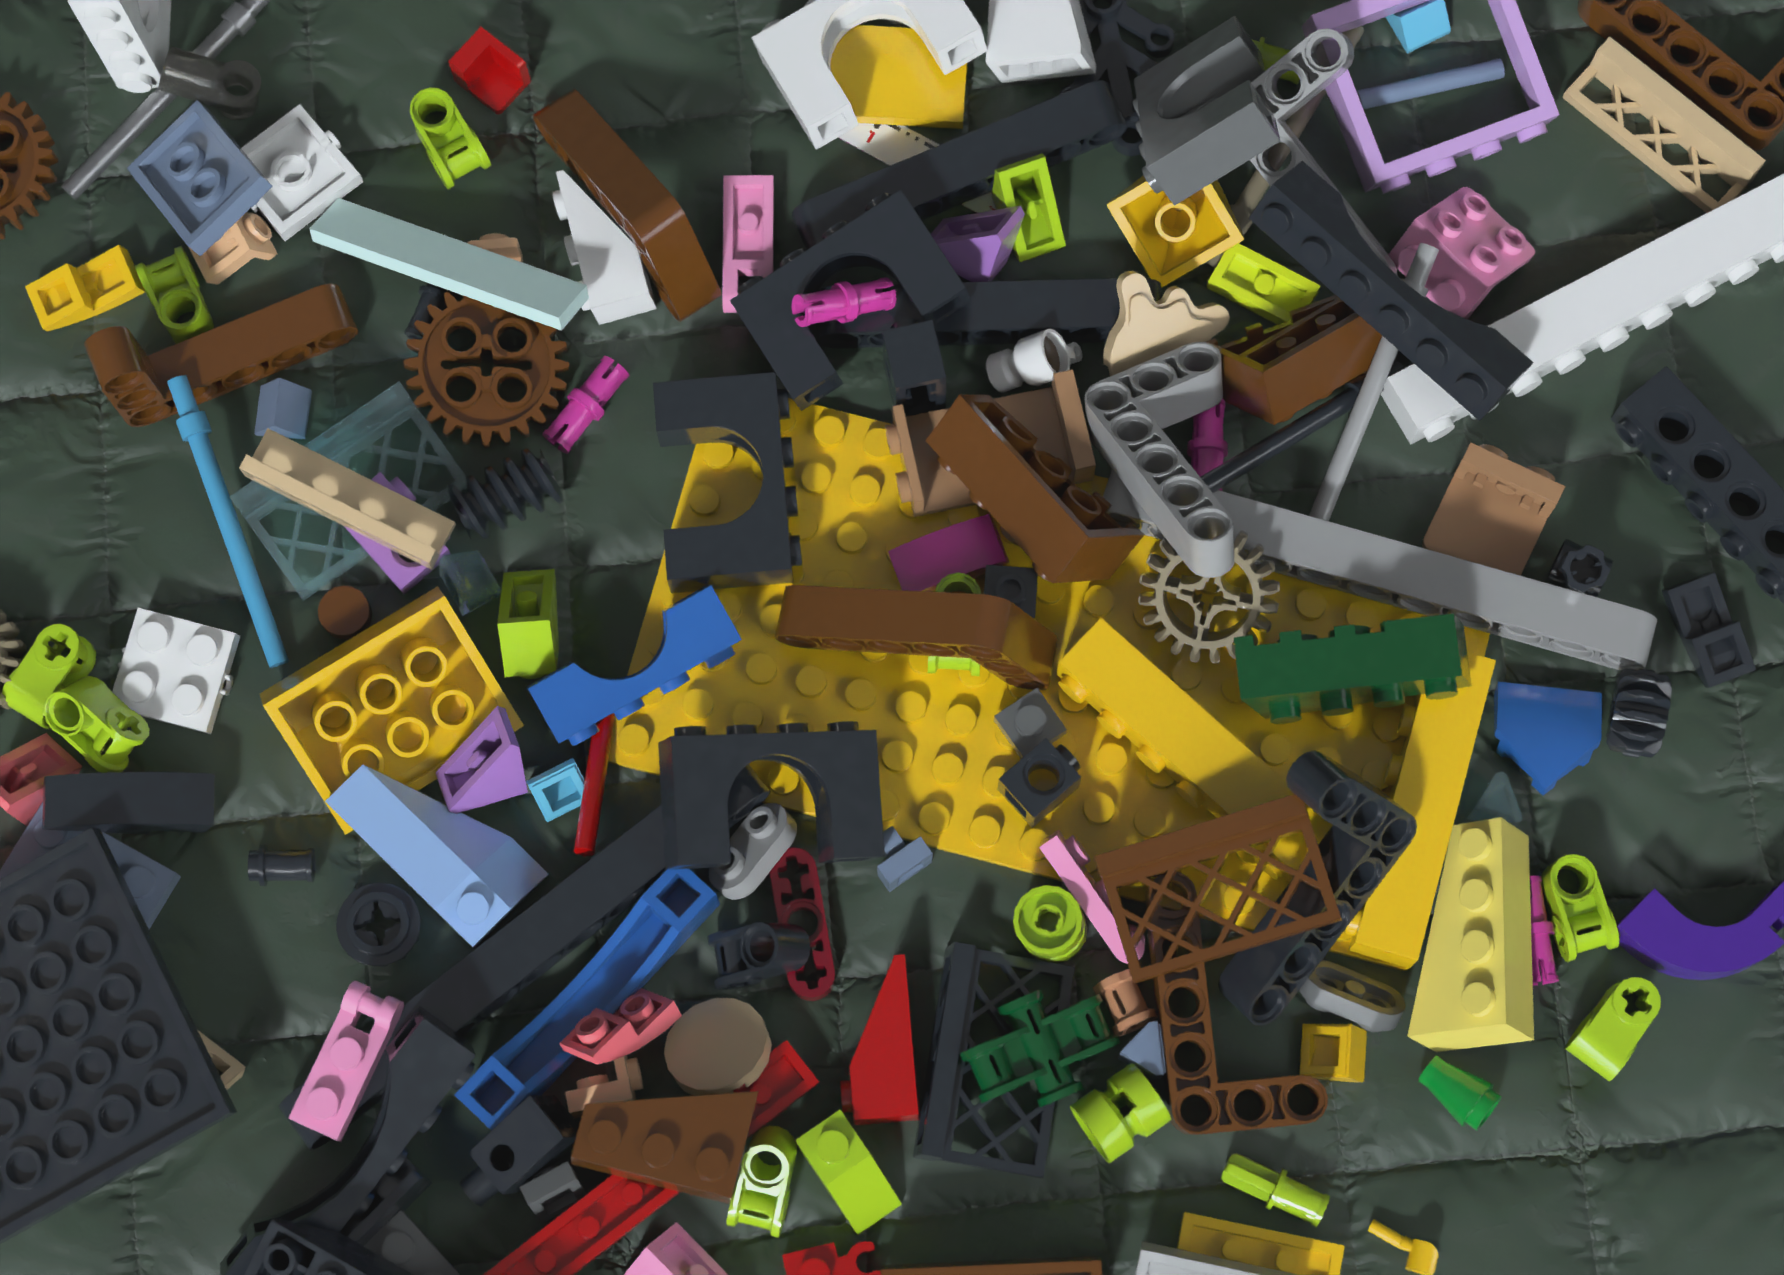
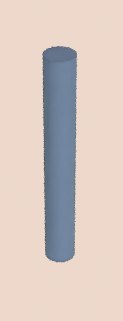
M1499 58L1358 90L1357 94L1364 110L1501 79L1505 76L1503 62Z

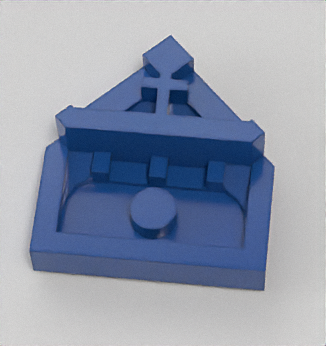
M1498 682L1494 693V736L1499 739L1496 753L1502 758H1511L1533 779L1531 785L1543 796L1553 789L1556 782L1579 765L1583 767L1589 763L1593 750L1599 747L1602 734V693Z

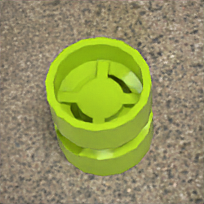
M1044 885L1033 888L1023 895L1015 907L1013 924L1016 935L1033 957L1040 961L1059 963L1071 959L1081 950L1086 941L1088 927L1085 915L1071 893L1060 887Z
M1133 1063L1107 1080V1090L1105 1092L1093 1089L1070 1105V1109L1078 1124L1096 1150L1109 1164L1134 1147V1136L1139 1134L1147 1138L1172 1120L1155 1089ZM1127 1105L1131 1112L1126 1117H1123L1118 1109Z

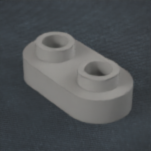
M767 803L754 809L729 839L731 863L717 868H709L711 884L728 899H741L751 894L793 843L797 833V824L793 817L781 805L776 803Z

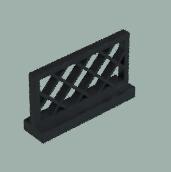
M954 942L945 949L913 1158L928 1161L938 1160L1028 1177L1044 1178L1055 1102L1043 1107L1037 1106L1025 1115L1010 1092L1002 1094L1001 1096L1018 1121L995 1137L978 1112V1110L995 1098L983 1103L978 1102L976 1105L972 1104L961 1088L963 1074L972 1067L970 1063L965 1065V1061L962 1060L960 1053L966 1051L967 1048L971 1049L977 1046L969 1035L971 1022L986 1011L1003 1035L1013 1032L994 1005L1015 990H1017L1021 997L1030 994L1024 984L1037 974L1060 977L1057 999L1044 1008L1045 1013L1047 1014L1055 1008L1054 1014H1056V1012L1069 1007L1075 967L975 949V945ZM980 963L1000 966L1012 983L1009 988L991 1001L977 983ZM1013 969L1030 973L1019 979ZM976 995L983 1006L973 1013ZM960 1101L966 1109V1112L957 1118L958 1105ZM1039 1114L1036 1130L1030 1120ZM971 1116L988 1140V1143L973 1154L953 1151L952 1144L955 1127ZM1021 1126L1024 1127L1035 1143L1032 1165L1012 1161L1000 1144L1002 1140ZM993 1148L1000 1159L982 1155Z

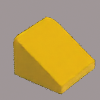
M1303 1024L1300 1075L1322 1080L1364 1082L1366 1030L1352 1024Z

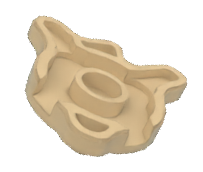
M1135 271L1124 272L1117 279L1116 288L1120 311L1119 317L1109 332L1104 347L1103 363L1108 366L1110 376H1113L1186 344L1209 341L1225 329L1229 322V313L1224 306L1213 302L1194 306L1185 290L1177 286L1167 288L1159 301H1154L1150 287L1143 275Z

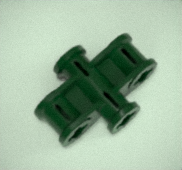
M1041 989L999 1007L1000 1015L1007 1016L1013 1032L1001 1035L960 1053L963 1061H969L982 1092L978 1095L980 1102H986L1021 1087L1033 1079L1041 1095L1037 1099L1040 1107L1084 1089L1081 1081L1074 1080L1068 1064L1081 1061L1121 1043L1118 1036L1111 1035L1099 1007L1102 1002L1100 994L1064 1008L1047 1017L1041 1004V1000L1044 998Z

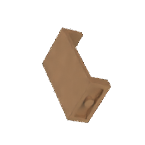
M1073 370L1053 373L1052 386L1049 388L994 399L1038 438L1033 448L1037 451H1045L1056 458L1059 457L1073 470L1068 478L1072 483L1079 484L1093 481L1096 464ZM903 404L892 406L893 424L885 425V432L890 454H900L904 471L895 473L901 503L911 502L914 517L977 505L970 498L969 489L957 475L948 472L940 465L937 459L938 454L925 441L949 408L905 417Z

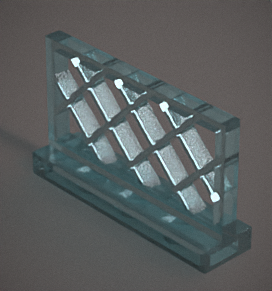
M400 381L305 445V447L340 465L342 464V466L348 469L351 458L361 451L381 454L378 473L381 472L383 475H385L388 456L417 460L412 488H407L416 499L417 497L429 498V500L421 505L432 511L448 502L451 498L447 487L440 492L419 489L423 462L445 465L456 480L452 484L461 492L466 489V475L415 406ZM409 418L413 420L422 433L418 453L389 448L393 429ZM384 436L383 447L371 445ZM427 441L438 456L425 454ZM255 481L250 482L230 496V499L303 601L369 556L362 546L356 550L335 547L339 523L333 520L328 546L299 541L304 513L318 516L323 515L299 503H286L290 500L289 498ZM276 509L297 512L292 540L270 536L260 523V520ZM277 545L290 547L288 561ZM297 548L326 553L323 572L304 585L294 571ZM333 554L346 556L331 566Z

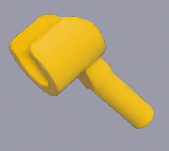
M1373 1219L1368 1228L1369 1232L1398 1249L1409 1252L1405 1269L1421 1275H1434L1438 1261V1252L1433 1244L1403 1236Z

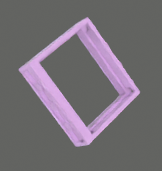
M1351 0L1311 15L1302 25V30L1305 38L1319 29L1328 28L1343 33L1430 0ZM1488 0V3L1530 110L1384 164L1348 69L1325 88L1365 192L1381 187L1383 194L1392 190L1396 191L1411 184L1409 176L1426 170L1428 177H1433L1455 168L1457 165L1454 159L1471 153L1474 160H1479L1502 150L1500 142L1517 136L1519 143H1524L1548 132L1545 125L1560 114L1515 0ZM1334 38L1322 41L1316 52L1317 59L1323 67L1334 65L1341 55L1338 42Z

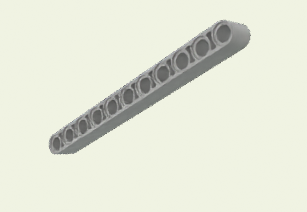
M1111 468L1103 497L1112 506L1106 513L1123 528L1131 522L1146 536L1160 540L1164 539V535ZM1218 490L1213 493L1233 520L1234 540L1240 531L1247 532L1248 538L1242 549L1248 552L1254 545L1260 543L1264 547V552L1255 563L1258 565L1265 561H1273L1275 565L1273 572L1427 616L1455 614L1466 627L1623 671L1625 668L1634 670L1646 668L1657 624V618L1648 612Z

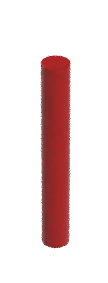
M614 713L596 722L600 731L591 736L574 852L581 856H592L595 854L615 722Z

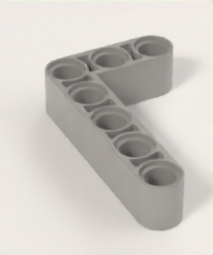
M1327 28L1311 33L1251 82L1276 118L1280 142L1285 143L1290 148L1292 154L1290 164L1282 171L1272 168L1268 161V154L1272 147L1250 159L1270 187L1297 164L1304 161L1338 191L1286 124L1285 120L1340 77L1352 65L1354 46L1351 40L1341 32ZM1334 38L1341 47L1340 58L1334 65L1323 67L1317 59L1316 52L1318 46L1322 41ZM1294 71L1300 78L1301 87L1295 97L1285 100L1277 91V82L1283 73ZM1342 196L1347 212L1360 235L1377 257L1397 275V268L1393 260Z
M1193 342L1096 382L1085 392V408L1089 438L1099 453L1188 568L1201 577L1215 578L1229 572L1234 565L1233 520L1162 430L1216 406L1223 398L1222 357L1219 349L1210 343Z

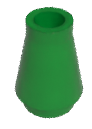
M1437 1055L1430 1061L1418 1079L1462 1127L1468 1124L1476 1131L1486 1122L1502 1098L1501 1095L1492 1090L1493 1083L1447 1063Z

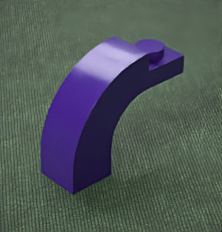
M1784 879L1776 884L1740 922L1723 927L1706 926L1688 919L1654 888L1616 924L1619 933V945L1644 965L1673 977L1691 980H1711L1737 974L1762 961L1784 944V940L1770 928L1772 926L1778 932L1784 927Z

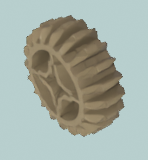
M1240 531L1234 540V562L1243 569L1249 578L1253 594L1241 592V587L1231 585L1224 575L1215 577L1214 583L1217 584L1216 592L1222 591L1223 597H1214L1212 604H1209L1206 616L1202 615L1204 602L1201 601L1202 594L1196 595L1195 589L1203 590L1210 578L1199 575H1182L1181 578L1169 576L1171 571L1183 560L1166 538L1160 541L1159 546L1167 558L1165 559L1157 554H1150L1146 563L1157 571L1158 574L1150 572L1141 574L1139 583L1153 588L1154 591L1140 594L1138 602L1144 606H1156L1155 609L1150 610L1144 615L1143 621L1146 625L1162 621L1163 625L1156 631L1154 638L1157 642H1161L1170 634L1176 637L1170 649L1172 654L1178 655L1185 643L1192 646L1190 661L1198 662L1201 648L1210 649L1211 662L1219 663L1221 657L1220 647L1226 646L1229 655L1236 659L1234 637L1253 635L1254 645H1258V638L1251 628L1253 627L1266 633L1271 629L1272 623L1261 615L1260 612L1268 614L1278 612L1279 603L1273 599L1265 598L1264 595L1279 592L1280 583L1275 580L1262 579L1275 570V565L1273 561H1265L1256 565L1255 561L1264 552V547L1260 543L1254 545L1248 552L1242 549L1248 538L1247 532ZM1166 592L1176 594L1177 599H1182L1193 607L1195 612L1193 628L1184 624L1174 614L1168 603ZM1238 608L1248 610L1246 615L1232 627L1221 631L1208 632L1211 620L1218 612L1223 610L1237 611Z

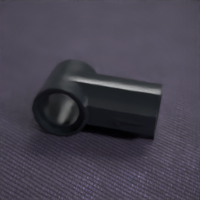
M1565 539L1546 580L1562 588L1597 597L1607 580L1614 560L1604 556V552L1588 544L1582 546L1569 539Z

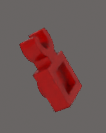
M869 1241L855 1244L848 1254L842 1257H838L835 1242L782 1255L786 1275H881L880 1270L864 1273L857 1267V1259L861 1254L875 1250L874 1243Z

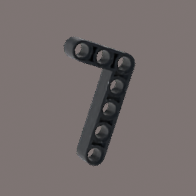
M1318 751L1306 752L1299 756L1291 765L1286 782L1287 787L1324 820L1333 824L1318 844L1342 920L1235 954L1219 978V991L1254 1025L1258 1026L1269 1024L1284 1011L1409 846L1417 830L1415 818L1382 790ZM1311 861L1305 875L1318 881ZM1292 880L1277 898L1276 903L1280 904ZM1302 881L1287 906V909L1305 918L1327 911L1321 891ZM1270 908L1252 933L1266 930L1276 910ZM1283 915L1277 926L1295 920Z

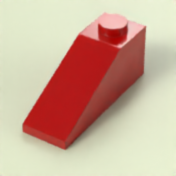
M905 954L894 955L851 1061V1080L840 1081L843 1113L853 1112L855 1125L919 1120Z

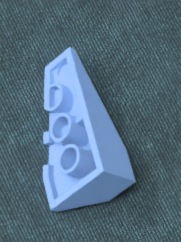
M364 764L325 801L473 949L549 875L512 837L463 813L449 812L447 805Z

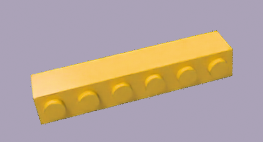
M1102 618L1059 661L1057 675L1061 678L1058 682L1061 689L1075 702L1081 704L1086 700L1100 713L1097 716L1098 721L1113 736L1120 739L1125 735L1139 748L1136 751L1137 756L1148 768L1158 774L1164 770L1178 783L1175 786L1176 791L1191 806L1198 809L1203 805L1216 818L1294 794L1287 787V782ZM1305 803L1317 843L1319 844L1333 824L1324 820ZM1299 832L1280 838L1271 857L1298 871L1308 852L1303 833ZM1269 842L1252 848L1264 853ZM1254 857L1255 862L1258 864L1260 859ZM1269 864L1263 870L1274 879L1282 876L1289 883L1293 879V876Z
M1467 652L1472 686L1457 688L1458 695L1445 699H1427L1425 694L1416 695L1413 706L1405 704L1397 734L1405 736L1401 754L1392 753L1384 777V784L1392 786L1389 797L1415 818L1417 830L1409 846L1344 930L1345 934L1352 936L1349 951L1411 968L1419 959L1496 663L1494 659Z

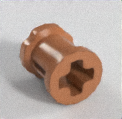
M1130 969L1111 975L1093 987L1095 994H1100L1103 997L1115 1023L1112 1027V1032L1115 1036H1123L1136 1031L1158 1018L1155 1009L1148 1008L1137 983L1133 982Z

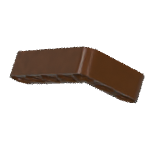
M1660 0L1578 1L1579 15L1589 27L1605 40L1609 37L1614 39L1753 151L1764 149L1784 129V88L1780 85V82H1784V57L1759 81ZM1633 24H1643L1647 26L1652 33H1642L1639 30H1637L1633 26ZM1671 54L1684 56L1690 64H1680L1674 60ZM1710 85H1719L1725 89L1728 95L1724 96L1715 93L1710 88ZM1748 116L1761 118L1765 122L1766 127L1753 124Z
M575 88L532 114L535 124L550 147L633 240L659 296L678 322L681 323L722 296L720 287L679 203Z
M331 283L314 287L148 356L130 330L125 326H113L102 329L88 337L84 345L103 393L129 426L141 427L178 413L167 383L168 380L174 377L187 375L196 403L199 405L338 348L354 339L358 334V328L340 286Z
M789 585L785 587L775 639L783 644L806 649L971 658L1005 683L1028 690L1036 688L1047 690L1049 688L1058 637L1014 603L997 596Z
M1177 872L1171 883L1179 886L1183 891L1184 898L1194 902L1197 898L1194 883L1188 876ZM1166 874L1157 876L1153 881L1161 885ZM1150 887L1145 892L1146 911L1157 892ZM1159 905L1150 923L1176 936L1190 908L1183 905L1180 910L1167 911ZM1197 913L1184 939L1186 942L1202 950L1199 913ZM1148 929L1152 965L1162 962L1164 959L1162 945L1165 938ZM1204 963L1153 978L1158 1024L1161 1026L1166 1068L1164 1083L1167 1110L1172 1119L1170 1122L1178 1131L1184 1134L1200 1135L1302 1125L1315 1122L1323 1116L1328 1105V1095L1321 1082L1311 1076L1297 1075L1218 1083ZM1174 989H1186L1194 996L1196 1009L1190 1017L1179 1018L1170 1011L1168 998ZM1181 1042H1192L1201 1051L1202 1062L1194 1072H1185L1175 1063L1174 1051ZM1295 1085L1307 1087L1312 1092L1314 1098L1311 1111L1303 1116L1294 1113L1289 1108L1287 1102L1288 1093ZM1242 1090L1254 1092L1259 1097L1261 1103L1258 1116L1250 1121L1241 1119L1235 1113L1234 1099ZM1189 1095L1201 1097L1206 1102L1208 1108V1115L1205 1121L1198 1126L1187 1124L1180 1114V1105Z

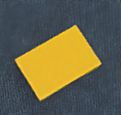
M857 25L839 40L832 53L830 71L851 103L858 123L963 129L967 63L944 75L921 37L912 28Z

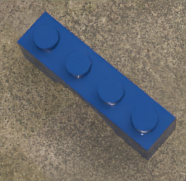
M706 585L662 610L663 636L661 644L653 659L638 672L622 678H601L587 673L571 661L526 687L558 743L568 739L571 745L575 746L600 731L596 722L612 713L615 714L617 720L623 719L645 706L641 697L659 687L664 695L688 682L690 677L686 671L698 664L705 662L708 669L736 654L732 645L742 639L712 585Z

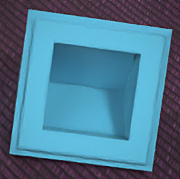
M1430 0L1386 16L1406 53L1435 41L1451 31L1444 0Z
M574 758L526 781L547 822L581 806L584 779Z

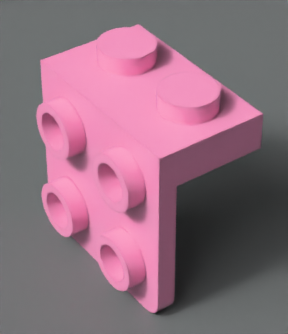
M1462 187L1417 217L1388 255L1393 260L1396 268L1406 277L1420 243H1425L1439 249L1424 286L1428 289L1426 297L1445 310L1468 319L1495 285L1530 261L1535 254V249L1526 240L1521 231L1507 223L1490 206L1485 197L1469 187Z

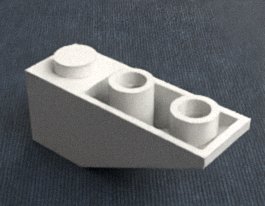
M564 170L557 171L560 190L552 192L560 220L568 219L572 234L564 237L566 251L571 265L579 264L583 280L578 282L587 285L589 299L582 306V310L587 311L591 309L597 322L601 325L657 309L647 269L634 243Z

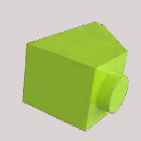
M555 569L504 572L497 625L505 677L520 676L525 679H536L557 670L559 637Z
M841 1110L795 1140L798 1148L857 1235L902 1205L875 1160Z

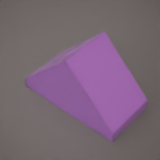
M1021 206L945 218L931 233V236L956 274L970 282H992L1008 262L1025 213Z
M497 706L435 773L449 812L458 814L528 793L520 747L505 708Z

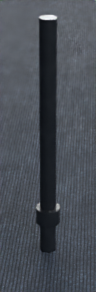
M1395 360L1388 377L1405 369L1404 366ZM1362 374L1346 383L1343 392L1202 475L1200 478L1211 492L1214 493L1351 411L1366 374Z

